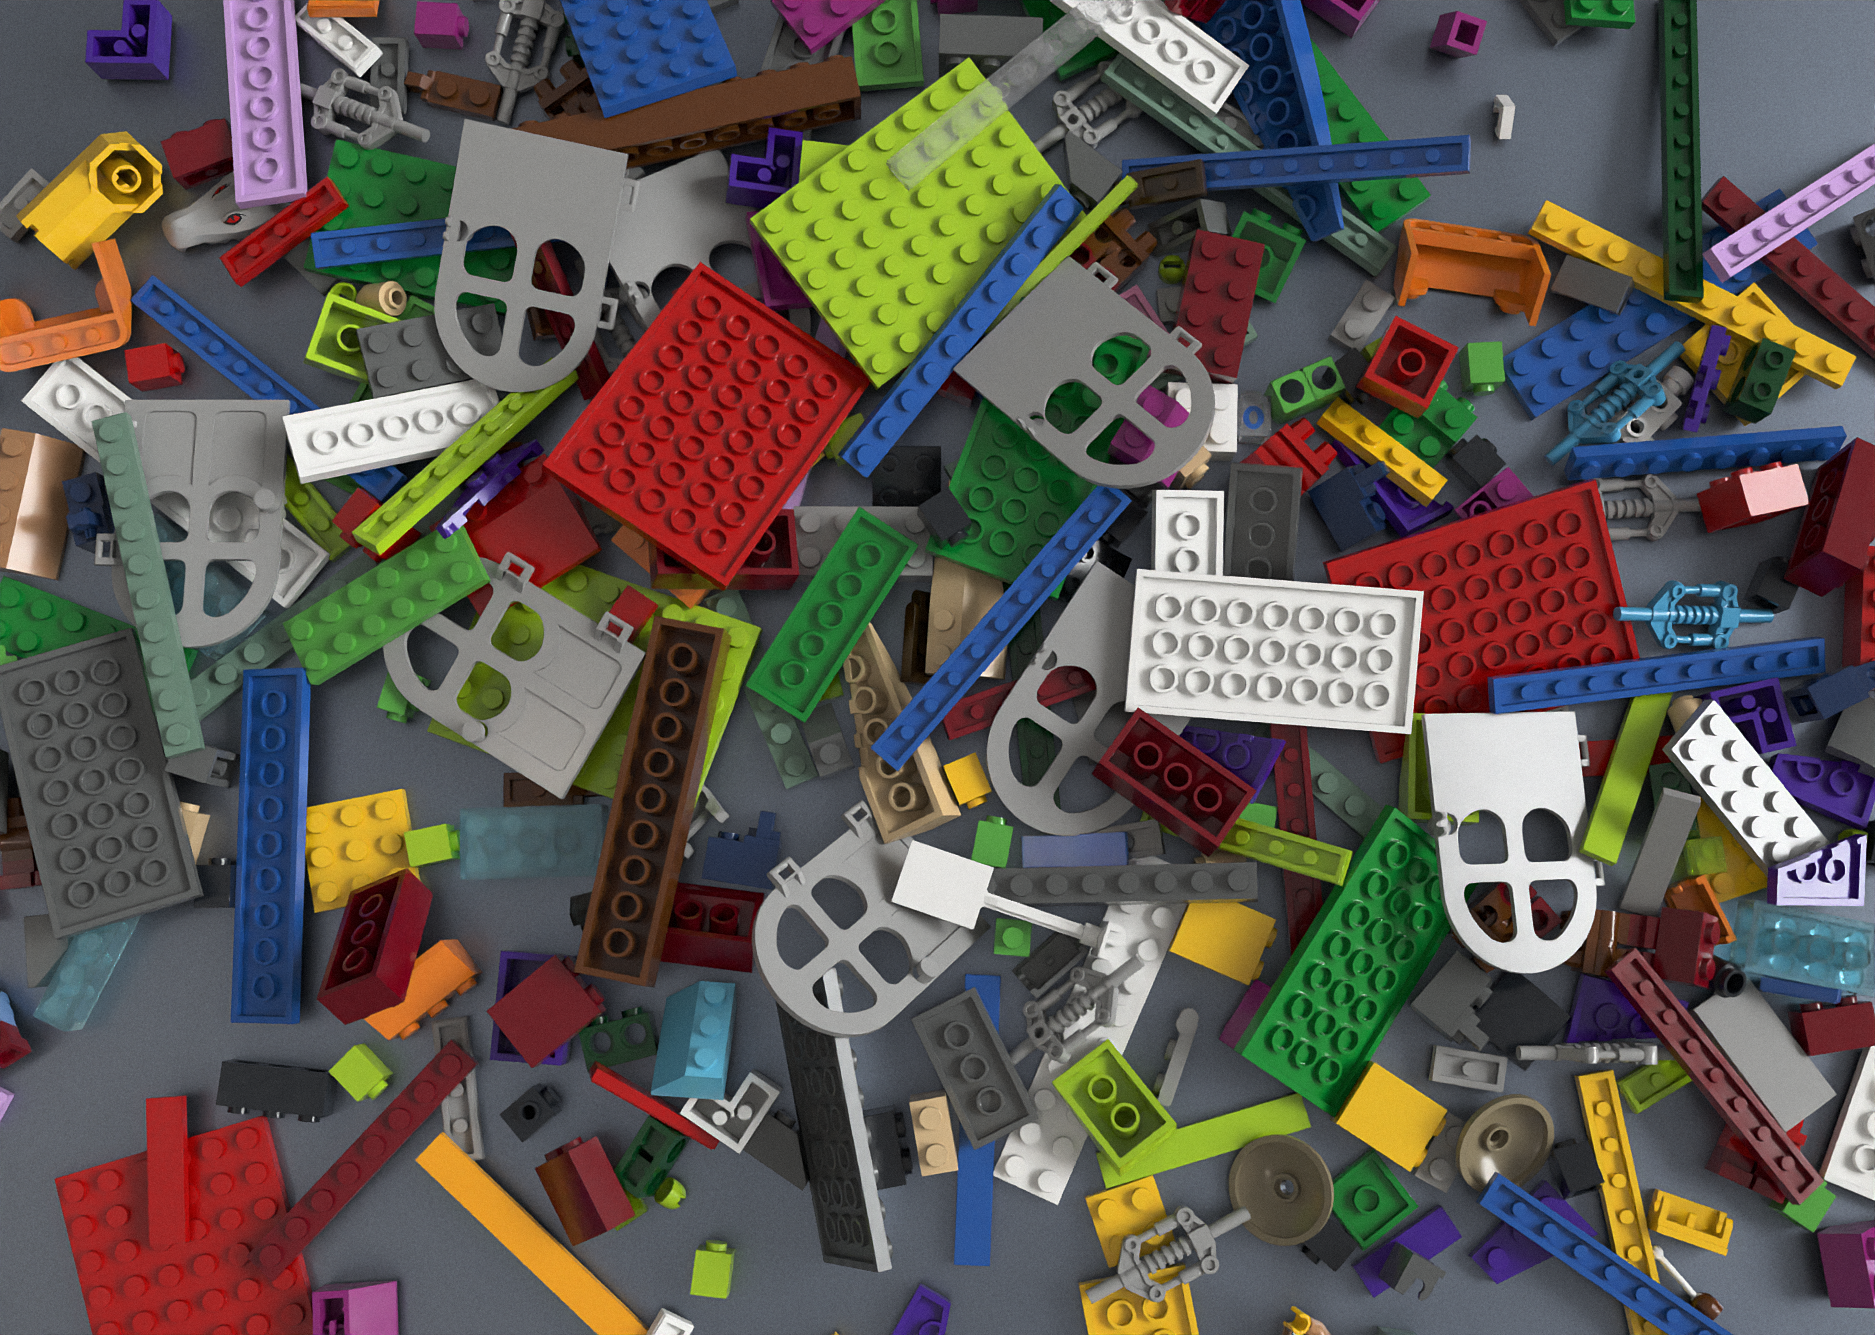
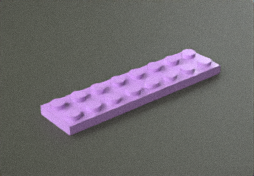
M223 0L236 204L240 209L293 202L299 198L307 197L308 187L294 0Z

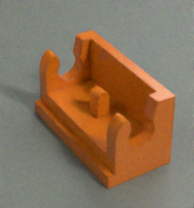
M1704 874L1689 875L1668 885L1663 898L1668 908L1700 911L1718 917L1720 938L1714 946L1729 944L1737 940Z

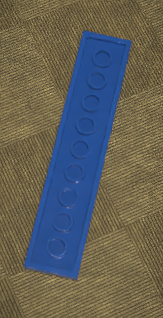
M1779 188L1756 202V204L1765 212H1768L1787 200V198ZM1719 225L1702 235L1703 253L1731 234ZM1808 228L1794 236L1809 250L1818 244ZM1703 257V279L1734 295L1744 291L1752 283H1757L1773 273L1761 260H1757L1722 283ZM1634 288L1620 316L1589 304L1504 356L1505 382L1532 421L1609 374V368L1615 361H1630L1696 319Z
M303 667L243 670L231 1023H300L311 684L306 675V668Z

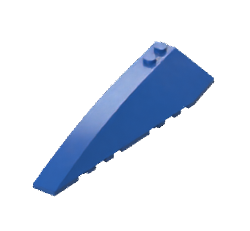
M1226 0L1207 24L1194 20L1195 23H1199L1203 32L1249 65L1232 90V93L1254 134L1260 137L1264 145L1263 150L1332 145L1319 75L1301 0ZM1338 183L1282 186L1290 193L1293 199L1292 205L1311 241L1316 242L1344 229Z

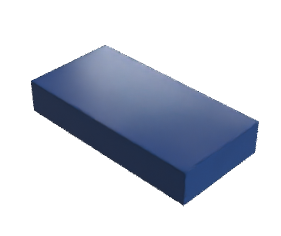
M1761 977L1760 983L1762 992L1838 1004L1841 1001L1842 990L1765 977Z

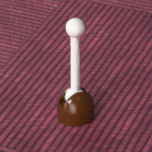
M1652 1245L1654 1259L1664 1266L1691 1297L1690 1305L1711 1320H1714L1723 1310V1306L1709 1293H1696L1663 1256V1249L1658 1245Z

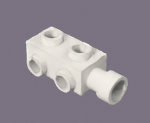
M1673 366L1663 376L1662 383L1657 380L1662 385L1666 395V401L1660 405L1662 409L1651 406L1637 419L1633 418L1620 430L1621 437L1617 442L1605 444L1654 441L1651 436L1659 428L1662 431L1666 430L1678 418L1675 411L1683 403L1677 397L1685 395L1694 385L1692 376L1683 368ZM1637 394L1635 399L1630 400L1632 403L1624 411L1615 412V416L1612 419H1608V422L1617 423L1628 413L1627 410L1641 396ZM1632 424L1635 428H1640L1639 433H1634L1630 425Z

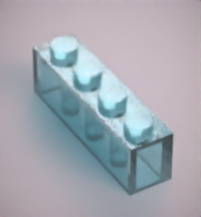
M142 915L75 935L33 1016L64 1032L83 1029Z

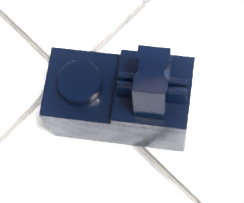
M1384 461L1377 462L1367 469L1363 463L1347 467L1308 491L1341 552L1359 545L1388 528L1384 522V511L1378 503L1373 502L1371 499L1372 496L1376 495L1375 491L1378 490L1374 483L1391 473Z
M97 472L62 482L70 511L67 513L66 519L69 530L73 533L75 545L95 554L96 535L114 534L115 531L104 476ZM111 542L103 543V552L110 551Z
M1875 661L1855 667L1849 665L1834 671L1821 673L1785 691L1784 694L1800 723L1824 720L1869 698L1868 692L1875 688Z
M760 811L758 827H749L748 835H745L744 842L739 841L740 834L719 831L718 838L709 836L701 878L774 890L775 885L767 877V873L779 864L782 841H780L781 832L773 831L776 813Z

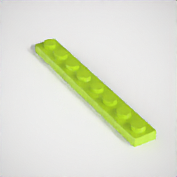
M576 370L563 380L546 388L529 392H511L352 531L356 541L379 555L384 553L578 380Z

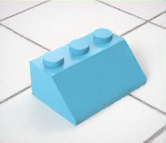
M699 981L666 998L651 1095L724 1100L737 1010L735 983Z

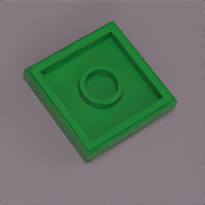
M1369 1148L1332 1178L1334 1187L1332 1214L1350 1237L1359 1244L1358 1247L1362 1251H1365L1419 1207L1373 1148Z

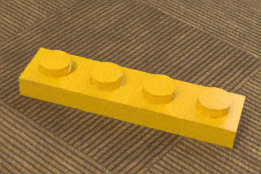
M1339 397L1316 423L1371 466L1377 462L1384 461L1391 472L1386 477L1425 507L1429 505L1448 481V479Z

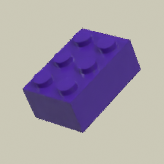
M515 950L501 951L495 1003L555 954ZM570 955L575 961L577 960L578 955ZM493 1020L489 1060L527 1063ZM571 1040L542 1064L562 1066L569 1063Z

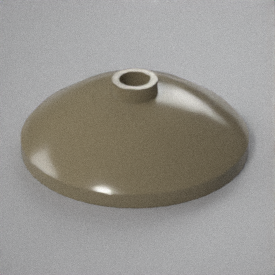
M1521 1094L1504 1095L1480 1107L1464 1125L1456 1146V1165L1464 1181L1479 1192L1483 1191L1494 1172L1501 1174L1518 1187L1529 1182L1543 1167L1552 1149L1554 1125L1549 1112L1534 1098Z
M1272 1134L1250 1142L1235 1158L1229 1175V1196L1234 1211L1245 1206L1251 1219L1242 1223L1243 1226L1251 1234L1269 1244L1291 1246L1311 1239L1322 1230L1332 1212L1334 1187L1327 1165L1310 1145L1293 1136ZM1287 1180L1293 1183V1192H1289L1286 1189L1285 1183Z

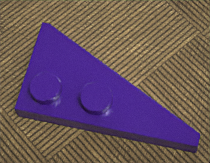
M1336 438L1331 444L1337 451V456L1346 467L1363 463L1366 469L1371 466ZM1386 476L1374 483L1378 490L1375 491L1376 495L1372 496L1371 499L1380 505L1386 519L1401 538L1448 516L1454 509L1453 505L1447 501L1441 505L1434 500L1425 507Z
M537 439L501 455L496 452L481 465L482 468L479 472L472 475L466 481L467 488L436 526L437 531L444 539L450 537L468 521L465 516L476 501L481 506H485L510 481L521 473L517 464L533 457H538L543 453L544 449Z

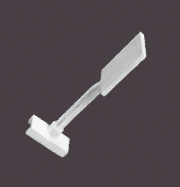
M912 840L891 902L970 929H974L980 908L987 907L1078 938L1079 943L1092 947L1091 955L1112 961L1114 954L1103 950L1105 944L1112 945L1113 939L1108 938L1109 932L1121 933L1123 926L1108 921H1101L1099 926L1087 922L1082 925L988 893L987 887L994 869L993 867Z

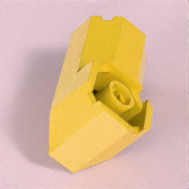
M127 131L100 134L28 203L16 217L26 228L30 227L35 231L34 236L64 263H68L72 269L76 270L94 252L91 243L107 240L133 213H144L163 194L161 183L162 165Z

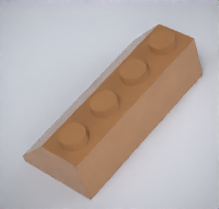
M2 428L0 435L1 572L59 581L69 534L66 516L70 512L62 482L81 476L86 452L77 444L37 433Z

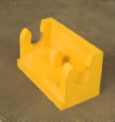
M1655 1189L1646 1218L1649 1229L1718 1254L1727 1255V1246L1733 1228V1220L1727 1218V1213Z

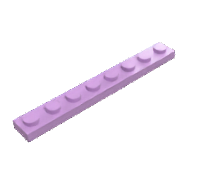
M1875 144L1702 254L1719 280L1722 283L1873 186L1875 184Z

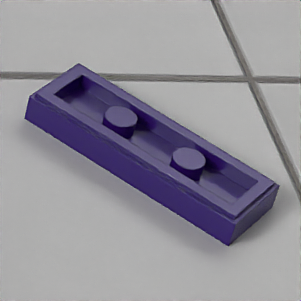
M1437 1205L1354 1262L1351 1266L1371 1296L1375 1298L1390 1287L1378 1275L1396 1241L1430 1260L1462 1238L1443 1207Z

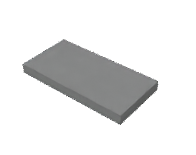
M1746 975V987L1739 996L1723 998L1713 994L1688 1013L1786 1133L1837 1094Z

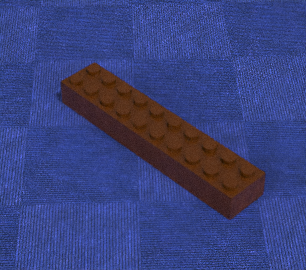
M833 55L827 57L821 63L810 65L808 62H800L792 65L788 70L776 72V70L768 69L758 72L755 77L746 79L741 77L724 80L722 84L705 86L608 118H604L600 106H594L587 109L586 113L577 115L561 113L553 116L552 120L544 122L528 120L518 124V127L511 129L628 154L627 170L766 140L769 127L803 132L860 120L861 94L852 56Z
M658 616L654 617L574 969L576 973L655 988L732 638L723 628Z

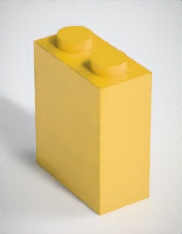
M1237 902L1188 903L1167 951L1249 986L1251 980L1255 981V979L1259 978L1263 969L1264 962L1260 958L1264 948H1270L1276 938L1278 929L1274 928L1276 919Z
M1369 1061L1335 1118L1332 1116L1330 1120L1410 1172L1413 1166L1417 1168L1424 1161L1428 1152L1425 1147L1432 1136L1437 1137L1446 1124L1444 1116L1448 1110L1375 1062Z

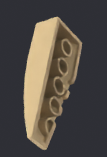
M935 556L929 607L925 673L933 676L1004 594L1003 581ZM1007 645L978 679L1005 680Z
M869 623L844 661L843 666L845 680L850 685L852 700L848 701L850 714H854L856 734H854L855 748H859L861 767H858L860 781L884 844H888L932 830L961 816V813L930 736L923 741L898 771L871 749L872 745L911 702L912 697L905 683L901 682V676L873 625Z

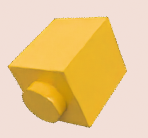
M976 752L943 766L959 807L966 804L968 809H972L988 802L986 795L991 794L992 790Z

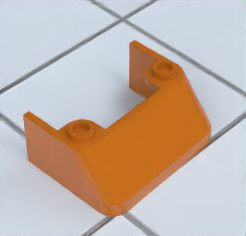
M1414 218L1404 220L1400 233L1393 285L1398 306L1405 307L1407 298L1417 299L1419 295H1425L1428 288L1493 297L1495 303L1500 306L1501 311L1508 314L1524 312L1529 326H1536L1551 278V272L1537 240L1522 234Z
M115 238L91 243L102 275V279L95 288L99 307L34 321L31 309L24 301L17 298L0 300L1 371L14 372L116 349L129 341L132 319V302L130 301L132 299V289Z

